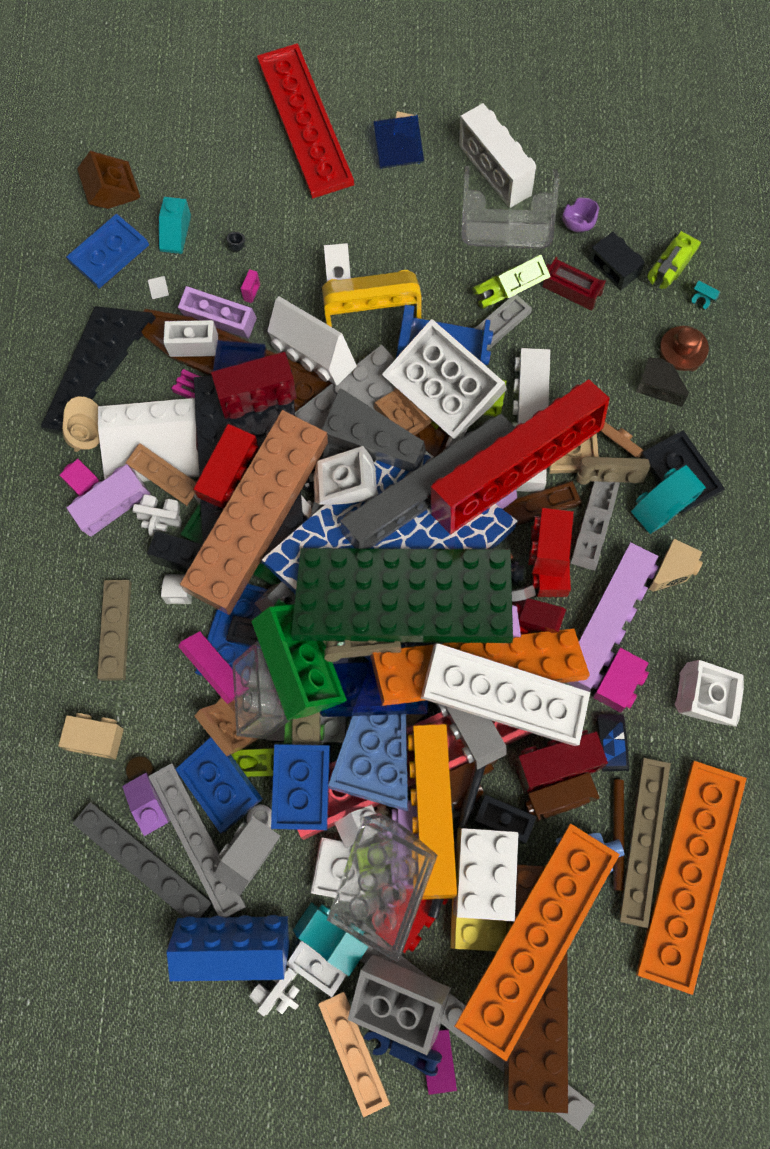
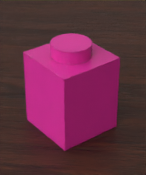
M79 459L74 463L68 464L60 474L64 482L78 496L85 495L96 483L100 482Z

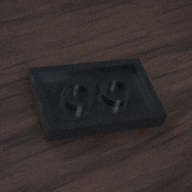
M684 430L645 450L640 456L642 459H649V470L659 484L664 481L663 476L671 469L679 470L685 465L706 487L695 501L679 512L681 516L720 495L725 490Z

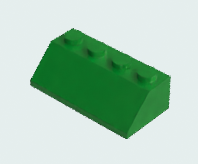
M294 605L268 607L251 621L287 720L308 717L347 701L333 663L324 659L326 644L323 641H292Z

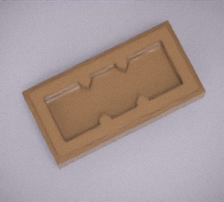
M605 422L601 432L632 455L640 458L644 450L630 440L633 436L623 428L617 431Z

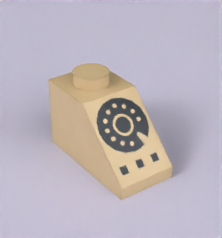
M674 539L663 558L649 590L654 592L686 582L692 574L696 576L703 564L702 561H699L702 551Z

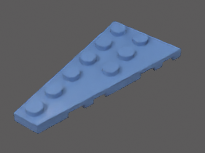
M371 663L328 787L335 791L408 812L406 703L382 706Z

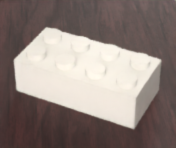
M482 103L461 115L459 147L505 204L511 208L532 196L536 170L535 162L532 158H528L523 152L521 145L513 140L509 135L508 129L499 123L494 112Z

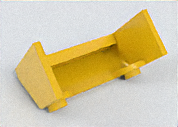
M409 270L342 280L331 279L322 286L326 323L330 327H332L330 315L411 304L415 306V318L421 319L420 286L415 273Z

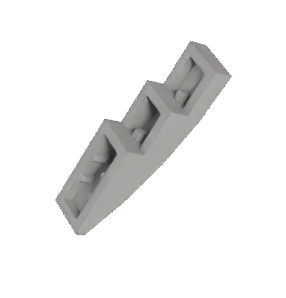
M594 481L571 564L596 570L620 482Z

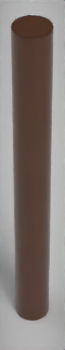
M616 779L613 780V841L619 839L624 850V780ZM624 856L618 857L613 866V890L615 891L624 890Z

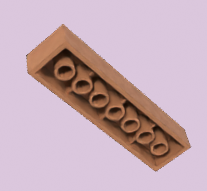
M284 410L281 411L181 581L180 586L184 592L230 615L328 444L327 432Z

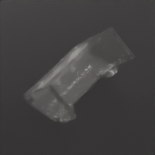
M465 166L461 237L464 243L470 246L538 249L546 248L552 243L559 188L557 169H552L550 193L541 192L536 194L531 201L530 210L485 209L486 200L483 193L478 190H468L469 166Z

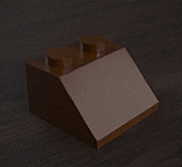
M89 151L77 168L88 204L110 209L140 198L128 161Z

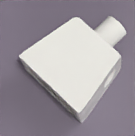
M348 243L324 245L327 281L351 278Z

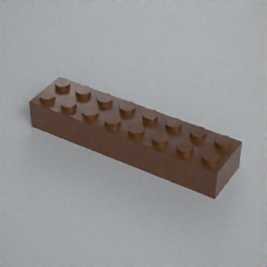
M517 865L515 918L545 868L544 866ZM506 921V934L514 921ZM567 952L507 1061H504V1108L507 1110L568 1113Z

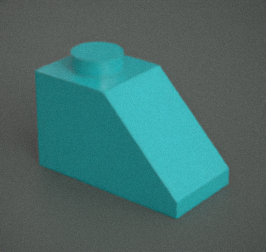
M163 198L159 214V250L161 252L183 253L191 219L186 199Z

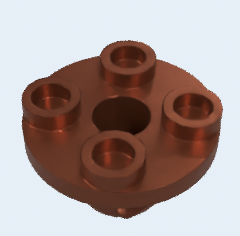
M678 326L670 329L665 333L660 343L662 362L681 371L697 370L704 363L709 352V345L705 336L699 330L689 326Z

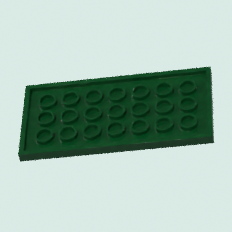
M301 548L291 633L292 641L350 640L362 642L513 643L510 550Z

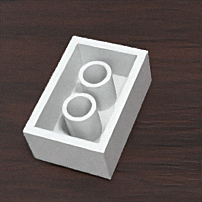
M457 828L455 866L457 896L454 898L453 915L459 918L515 921L518 832Z

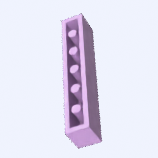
M633 543L629 544L579 641L590 676L587 680L567 682V684L588 692L591 688L597 689L603 677L599 673L602 666L608 667L615 654L610 651L614 643L620 644L626 632L622 629L625 621L630 623L637 611L633 607L636 599L639 601L643 599L648 589L644 584L647 578L653 579L659 567L655 565L658 558L657 555Z

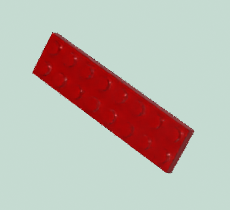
M298 43L258 55L259 66L312 199L354 186V178Z

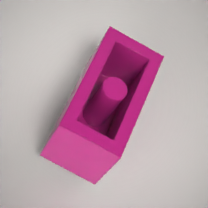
M620 648L593 698L620 713L625 707L630 709L637 697V694L633 693L637 684L642 686L649 672L645 671L648 662Z

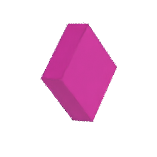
M249 269L241 286V292L244 301L252 303L260 287V281L257 271Z

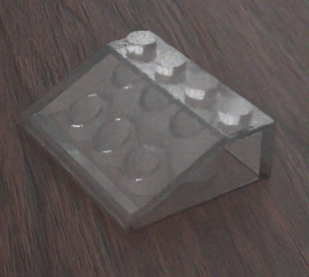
M376 813L363 817L327 921L392 960L400 961L438 855L402 824L387 816Z

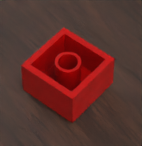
M542 508L540 517L535 516L531 532L532 546L528 565H533L532 574L555 577L564 576L570 557L574 511Z

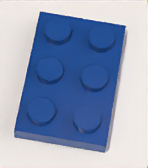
M115 214L66 258L70 264L100 289L147 248L149 243L146 238L124 219Z
M211 737L176 768L182 780L220 833L226 832L263 799L232 755L226 756Z
M274 744L271 829H328L330 746Z

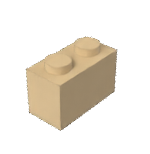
M76 713V717L66 716L58 747L66 751L116 760L124 730L117 725L116 720L101 718V722L91 720L92 716L82 713Z

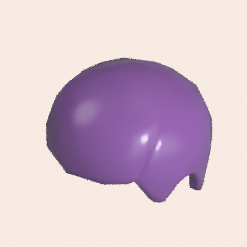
M577 198L572 206L566 205L562 221L568 229L576 233L591 230L596 224L599 206L597 202L590 198Z

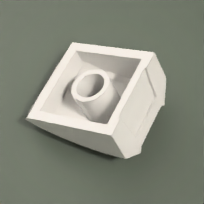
M364 446L317 461L313 477L314 497L317 504L355 503L372 497L375 498L378 495L376 468L371 455Z
M701 660L686 663L679 673L680 681L675 702L678 712L697 719L737 727L743 698L744 676Z

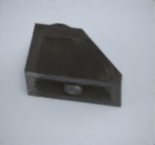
M648 358L636 392L683 407L689 391L673 364L661 358Z

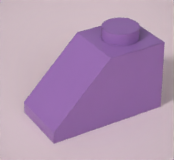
M147 772L122 786L130 811L144 836L170 821Z

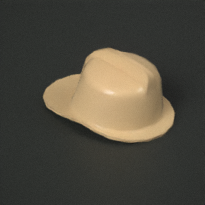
M87 397L72 398L64 409L62 434L65 442L74 448V452L95 448L100 443L98 405Z

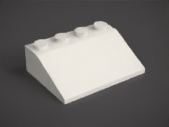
M433 319L427 323L382 374L454 440L491 408L507 390L504 381Z
M195 398L98 406V432L104 480L110 477L117 468L126 465V461L139 443L189 478L199 477L198 452L196 449ZM134 470L140 477L142 482L150 481L149 479L141 475L139 472Z

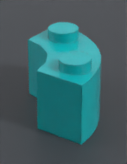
M687 465L679 470L671 469L663 476L664 481L650 493L645 492L636 499L637 505L631 512L649 534L666 525L681 510L695 501L706 488Z
M311 902L292 931L298 939L310 946L328 963L350 976L368 949V946L362 941L364 935L352 926L347 929L334 919L335 912L324 904L318 907Z

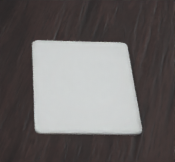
M165 276L148 280L152 299L169 295Z

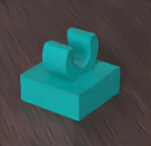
M698 281L694 288L698 293L693 296L692 303L695 304L698 298L703 297L706 300L703 309L706 310L710 306V299L716 302L720 291Z

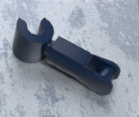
M369 1029L364 1035L363 1039L369 1041L372 1038L379 1040L372 1054L382 1055L390 1049V1055L414 1066L425 1075H437V1064L442 1060V1055L437 1050L430 1049L428 1055H425Z

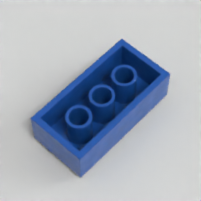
M245 915L240 917L214 916L211 918L189 916L177 918L167 949L169 981L284 980L289 952L288 916L250 917Z

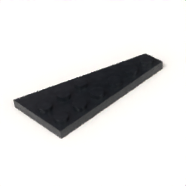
M94 307L41 424V428L45 432L62 434L64 409L72 398L87 397L93 399L97 394L96 388L102 381L106 383L128 355L127 349L134 340L139 341L143 336L141 331L148 323L152 324L156 319L151 312Z

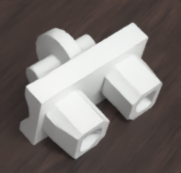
M144 494L140 504H134L132 511L137 514L138 520H143L141 527L147 528L149 536L154 537L156 531L166 532L167 525L181 527L182 520L179 516L180 504L177 500L166 499L163 509L156 508L157 498Z
M286 967L284 980H273L277 985L271 992L261 984H258L249 997L259 1007L257 1011L262 1016L268 1015L279 998L282 1001L276 1010L281 1014L285 1012L288 1006L295 1010L298 1008L299 1003L294 998L300 990L293 985L288 993L284 992L298 974L292 968Z

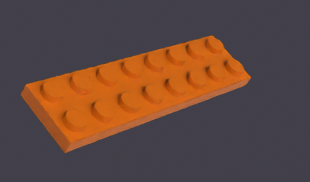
M574 629L559 630L558 633L522 634L521 637H513V643L441 644L560 683L587 680L590 676ZM434 645L401 648L400 653H372L371 661L382 706L425 701V699H421V694Z
M697 761L691 763L639 960L637 976L693 995L747 778Z
M570 824L567 827L455 1023V1028L502 1060L507 1061L620 854L576 826Z

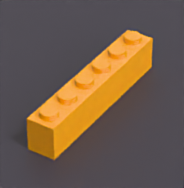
M446 724L413 726V734L408 735L409 751H414V761H409L410 778H415L416 789H411V806H417V817H412L413 834H418L419 845H413L414 863H420V874H415L416 892H421L422 900L456 898L457 885Z

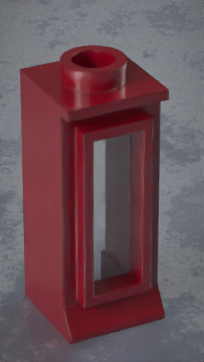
M555 257L552 264L546 265L551 277L544 280L543 288L591 311L594 309L597 297H601L603 294L606 280H599L558 260V257Z

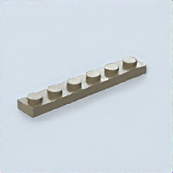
M643 758L641 762L624 890L618 920L620 923L648 928L671 763Z

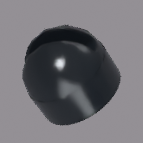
M240 232L229 233L227 235L228 249L232 252H240L245 246L244 235Z

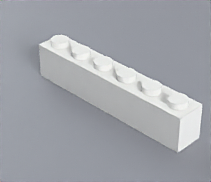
M521 348L520 357H515L514 371L519 372V379H514V393H518V400L513 402V415H517V423L513 422L512 424L514 427L520 423H525L537 411H543L549 406L550 349ZM546 469L517 488L516 491H543L546 485Z

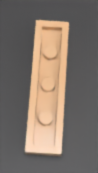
M345 991L319 1003L318 1005L363 1117L390 1105L371 1054L363 1039L358 1024L348 1020L351 1005Z

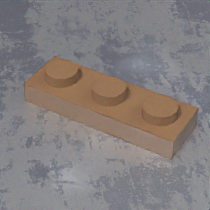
M139 443L126 461V464L188 506L194 498L195 492L193 489L196 482Z

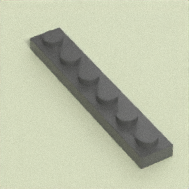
M90 802L73 822L78 829L184 918L189 916L202 918L212 906V902L94 803Z

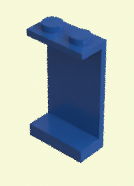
M405 305L396 358L430 321L414 318L415 306ZM485 320L482 330L436 322L484 365L489 364L491 351L487 350V345H491L493 331L489 330L490 320Z

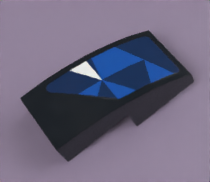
M624 714L597 715L598 736L608 764L601 769L602 772L629 771Z

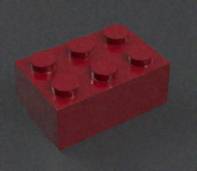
M285 352L211 372L225 419H237L245 413L252 411L262 412L270 406L277 404L287 405L292 400L297 399L294 378Z
M588 730L582 731L580 745L572 746L552 740L543 749L537 750V747L534 746L522 750V754L518 756L514 765L524 794H529L589 772L590 774L598 772L608 764L597 732L589 734Z

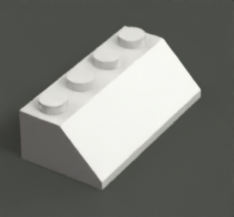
M280 296L275 300L267 331L272 339L271 345L279 353L285 352L293 362H300L309 372L313 370L323 381H330L337 386L357 367L343 334Z

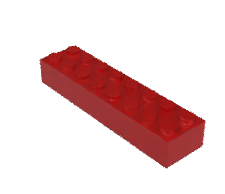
M589 379L581 385L574 386L568 394L562 398H556L550 406L543 411H537L531 419L525 423L518 424L512 432L504 437L497 438L487 449L478 451L472 459L456 466L453 472L444 478H438L431 486V515L450 535L601 431L604 428L610 398Z

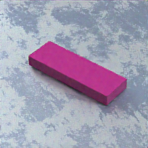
M201 632L180 642L178 647L227 704L247 692L248 686Z

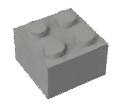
M254 816L248 824L243 822L235 832L234 838L230 842L231 845L227 843L218 855V859L214 864L217 870L213 877L240 896L272 852L280 835Z

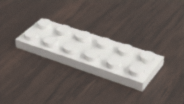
M437 643L433 647L421 699L572 746L580 745L590 692Z

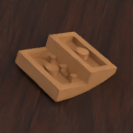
M396 387L394 391L374 403L373 408L377 412L413 435H416L433 422L431 418Z
M241 696L228 704L221 697L216 704L200 709L195 715V718L226 756L245 748L268 732V729Z

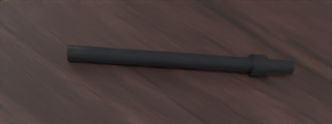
M475 765L453 832L455 863L457 828H467L486 765L478 770ZM432 899L427 916L438 919L444 899Z

